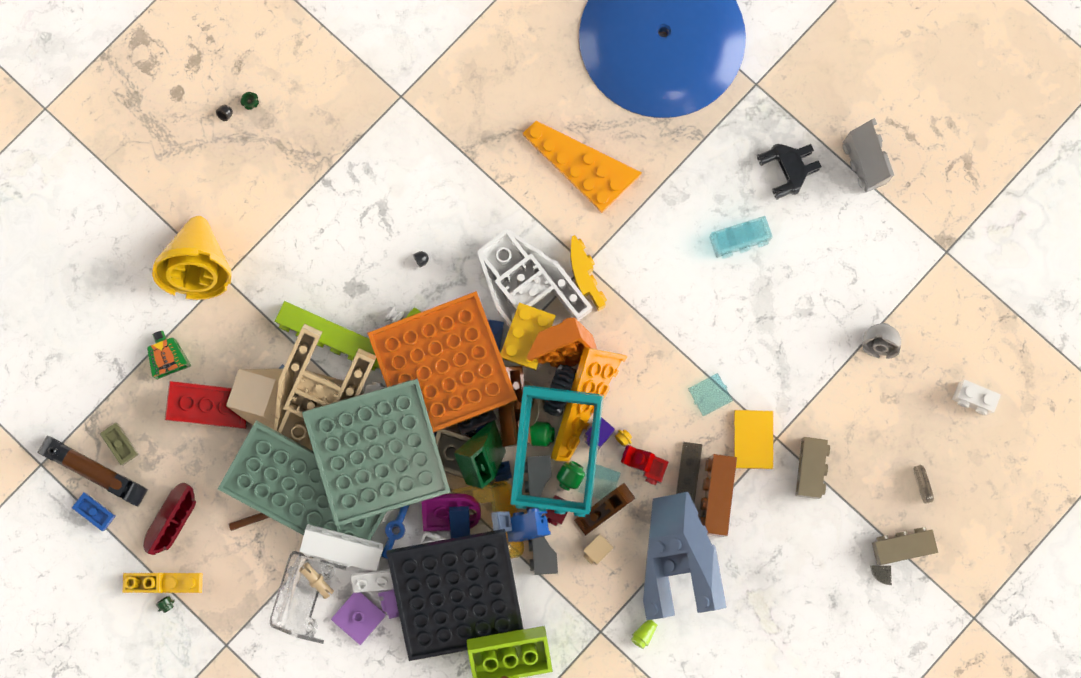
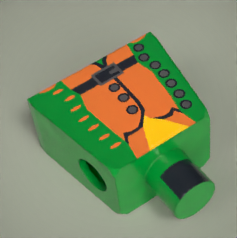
M164 331L152 334L156 344L148 346L147 351L153 378L158 380L191 367L189 360L176 339L173 337L166 339Z

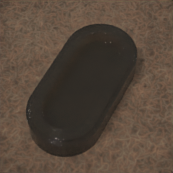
M923 465L914 466V475L921 498L925 504L931 503L934 500L926 470Z

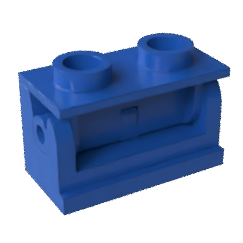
M539 508L527 510L526 514L524 512L513 513V517H510L512 531L507 532L508 542H522L551 535L545 515L542 516V514H547V511H539Z

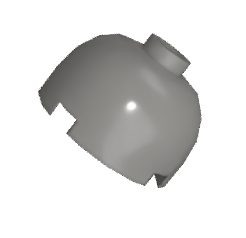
M887 323L873 325L864 333L862 349L868 355L880 358V355L886 356V359L894 358L900 353V334Z

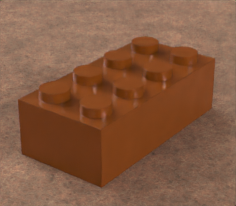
M713 454L705 462V471H708L702 485L705 497L701 498L700 510H703V515L699 519L702 525L706 527L707 535L728 536L737 457Z

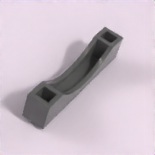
M550 455L527 457L524 473H528V481H525V493H529V496L541 497L546 483L551 478ZM527 506V509H526V510L534 509L535 507H528V506ZM545 537L528 540L529 552L533 551V559H530V571H534V575L558 574L557 553L550 547Z

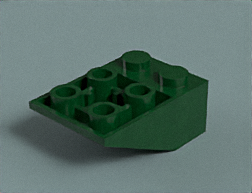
M495 420L484 426L454 452L466 485L483 489L497 475L506 450L503 447Z

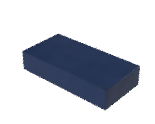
M469 506L449 507L451 538L470 535Z

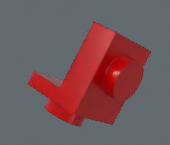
M655 456L649 473H643L642 477L646 478L645 482L652 485L661 484L669 461Z

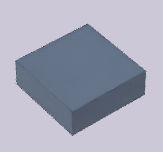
M509 512L491 513L494 531L505 529L506 532L512 531Z

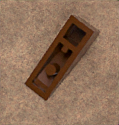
M623 483L594 504L589 514H586L585 517H577L574 521L586 536L636 498L626 484Z

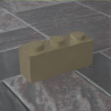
M803 437L801 439L795 496L820 499L822 495H825L826 484L823 481L824 476H827L828 464H825L826 456L829 457L830 445H827L828 440Z
M926 527L914 529L915 533L907 534V531L895 533L896 537L888 538V535L876 537L877 541L871 543L877 565L938 553L933 529L926 530Z

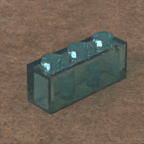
M766 216L712 232L709 236L716 258L722 256V259L733 256V253L740 251V253L747 252L756 245L758 247L766 246L773 237Z

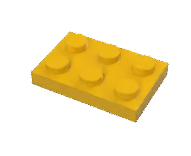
M519 302L500 353L502 359L536 371L539 364L538 360L528 361L527 355L538 333L552 327L556 315Z

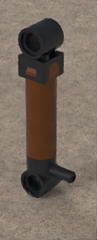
M46 436L37 452L139 507L148 491L144 486L116 473L51 436Z

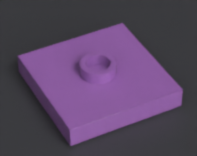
M358 592L350 596L331 620L359 645H362L387 614L364 594Z

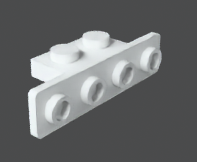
M390 570L351 574L354 593L394 589Z

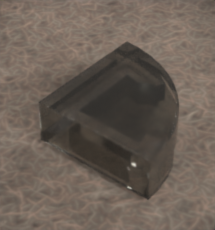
M870 566L871 572L877 581L885 585H892L891 566Z

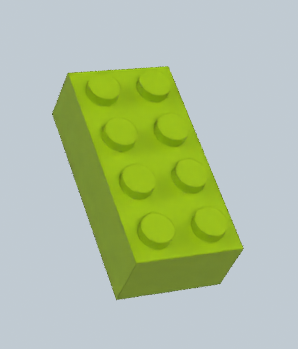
M545 626L467 639V650L473 678H499L502 676L522 678L553 672Z

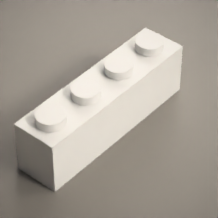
M307 524L299 552H302L307 557L317 556L326 562L336 561L346 567L355 566L361 568L362 571L372 572L377 571L384 544Z

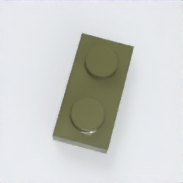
M114 423L100 433L120 465H125L139 455L118 423Z

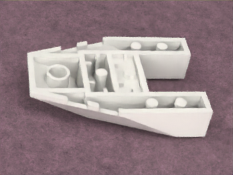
M509 229L503 231L477 251L495 307L509 327L519 302L532 307L552 291L571 316L575 317L578 321L592 312L593 307L559 263Z

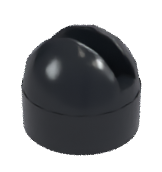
M222 105L216 110V115L222 121H228L233 114L232 108L227 105Z
M419 251L413 254L420 268L427 264L429 257L426 252Z

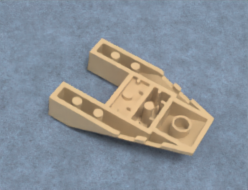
M304 324L278 380L274 430L313 451L302 412L360 395L376 356L358 348L342 386L306 371L322 331Z
M238 369L226 406L250 424L254 425L257 420L274 430L278 380L283 369ZM311 372L340 386L343 384V380Z

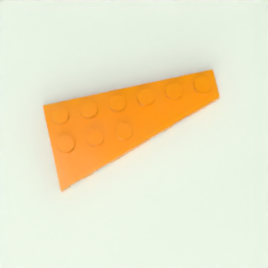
M535 121L523 132V136L601 213L642 175V172L538 121Z
M584 347L571 391L604 394L605 398L609 390L608 384L613 376H617L619 372L617 368L621 361L624 362L627 356L620 353ZM567 402L551 454L552 459L556 461H570L580 443L579 437L583 429L587 430L590 425L588 420L594 414L593 405Z

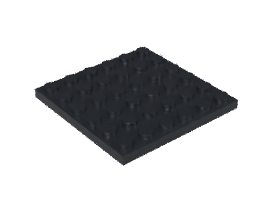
M505 529L386 551L409 661L467 651V639L523 630Z

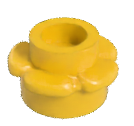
M625 429L617 431L618 433L614 437L623 447L632 444L630 440L632 436Z

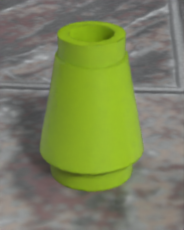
M653 620L645 621L632 634L631 641L639 648L644 649L645 646L649 645L658 625Z

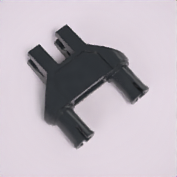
M775 144L771 150L757 155V160H760L759 164L761 166L777 160L785 175L787 183L772 189L776 200L788 194L797 195L806 176L818 172L822 167L819 160L808 165H804L802 158L812 155L814 149L811 144L799 149L783 144Z

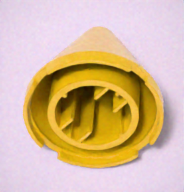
M195 216L189 219L156 258L153 264L152 277L162 290L175 296V292L186 294V299L204 300L217 297L227 291L228 284H231L232 272L208 221L202 216Z

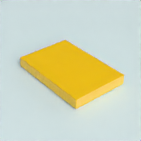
M734 410V457H737L736 468L773 469V411Z

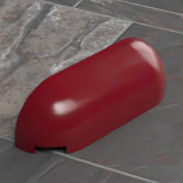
M187 483L178 484L170 492L144 538L143 547L146 553L156 555V553L168 550L185 525L196 505L194 489Z

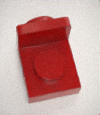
M626 445L621 463L649 473L655 454Z

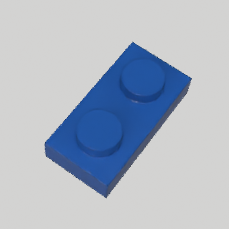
M83 492L72 507V509L101 531H105L116 517L115 514L85 492Z

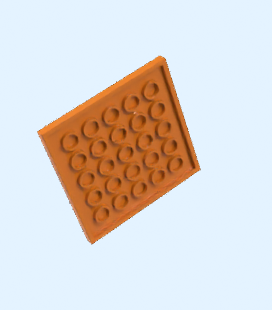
M477 291L367 333L387 387L418 378L433 433L518 401Z

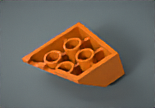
M575 317L566 318L562 323L538 333L527 355L528 361L537 359L540 364L548 362L552 367L556 368L560 364L573 367L579 364L584 347L597 349L593 335Z

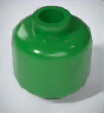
M536 421L534 425L530 426V444L540 447L549 446L555 439V428L549 422Z
M574 461L565 462L562 464L556 478L560 482L559 486L569 491L570 488H579L585 477V472L580 464Z

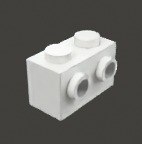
M963 380L958 383L952 400L958 402L957 404L962 407L975 409L979 414L989 415L995 412L1001 394Z

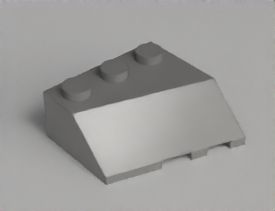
M875 118L850 131L843 141V150L846 155H849L851 168L854 172L856 171L859 177V186L862 189L864 188L865 193L886 185L894 176L888 155L881 149L883 141L881 134L878 135L874 128V125H877Z

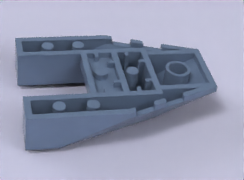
M688 492L653 498L643 595L646 620L675 616L668 576L691 573L697 613L727 608L716 547L712 545L707 535L708 531L702 525L697 515L699 513Z

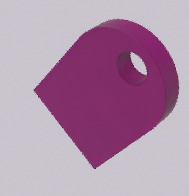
M444 494L421 501L423 531H450L449 507L469 506V509L476 511L475 514H469L470 529L476 526L481 518L479 502L468 494Z

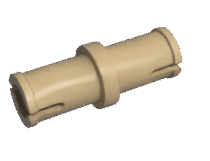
M309 562L303 564L304 569L300 567L299 572L309 581V585L312 588L315 587L324 599L330 597L328 593L332 594L334 590L323 580L324 577L318 574Z

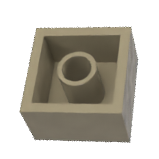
M442 429L437 432L435 440L444 471L463 478L454 452L470 438Z

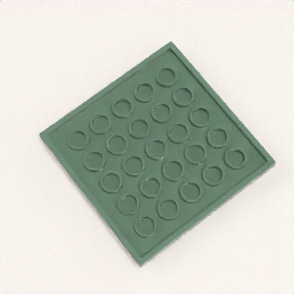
M418 378L302 412L335 526L450 493Z

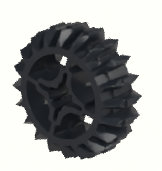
M560 364L557 367L550 388L571 390L576 369ZM546 400L544 412L559 417L563 413L566 402Z

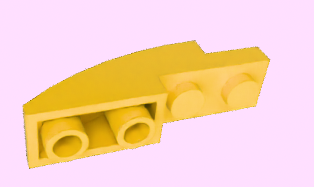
M574 235L571 239L570 259L575 283L584 297L590 295L597 310L600 311L605 308L607 299L602 291L599 292L597 290V281L594 276H589V273L593 272V265L595 263L590 254L586 255L583 250L586 247L581 238L577 239Z
M123 573L122 593H202L203 573Z

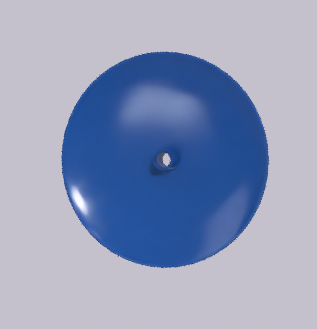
M588 0L581 18L579 44L582 60L590 78L597 88L612 102L642 116L672 118L688 115L708 106L727 90L742 64L746 46V32L743 16L736 0ZM666 32L668 36L661 37L658 33Z

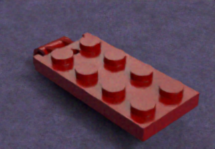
M169 381L165 411L166 421L241 429L247 428L246 420L226 406L232 388Z

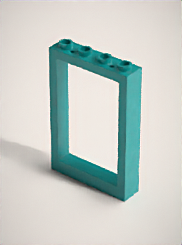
M530 385L523 387L510 504L515 505V508L527 509V506L539 508V511L551 509L557 514L574 512V516L585 517L586 514L591 512L604 394ZM532 398L594 406L584 502L522 495Z

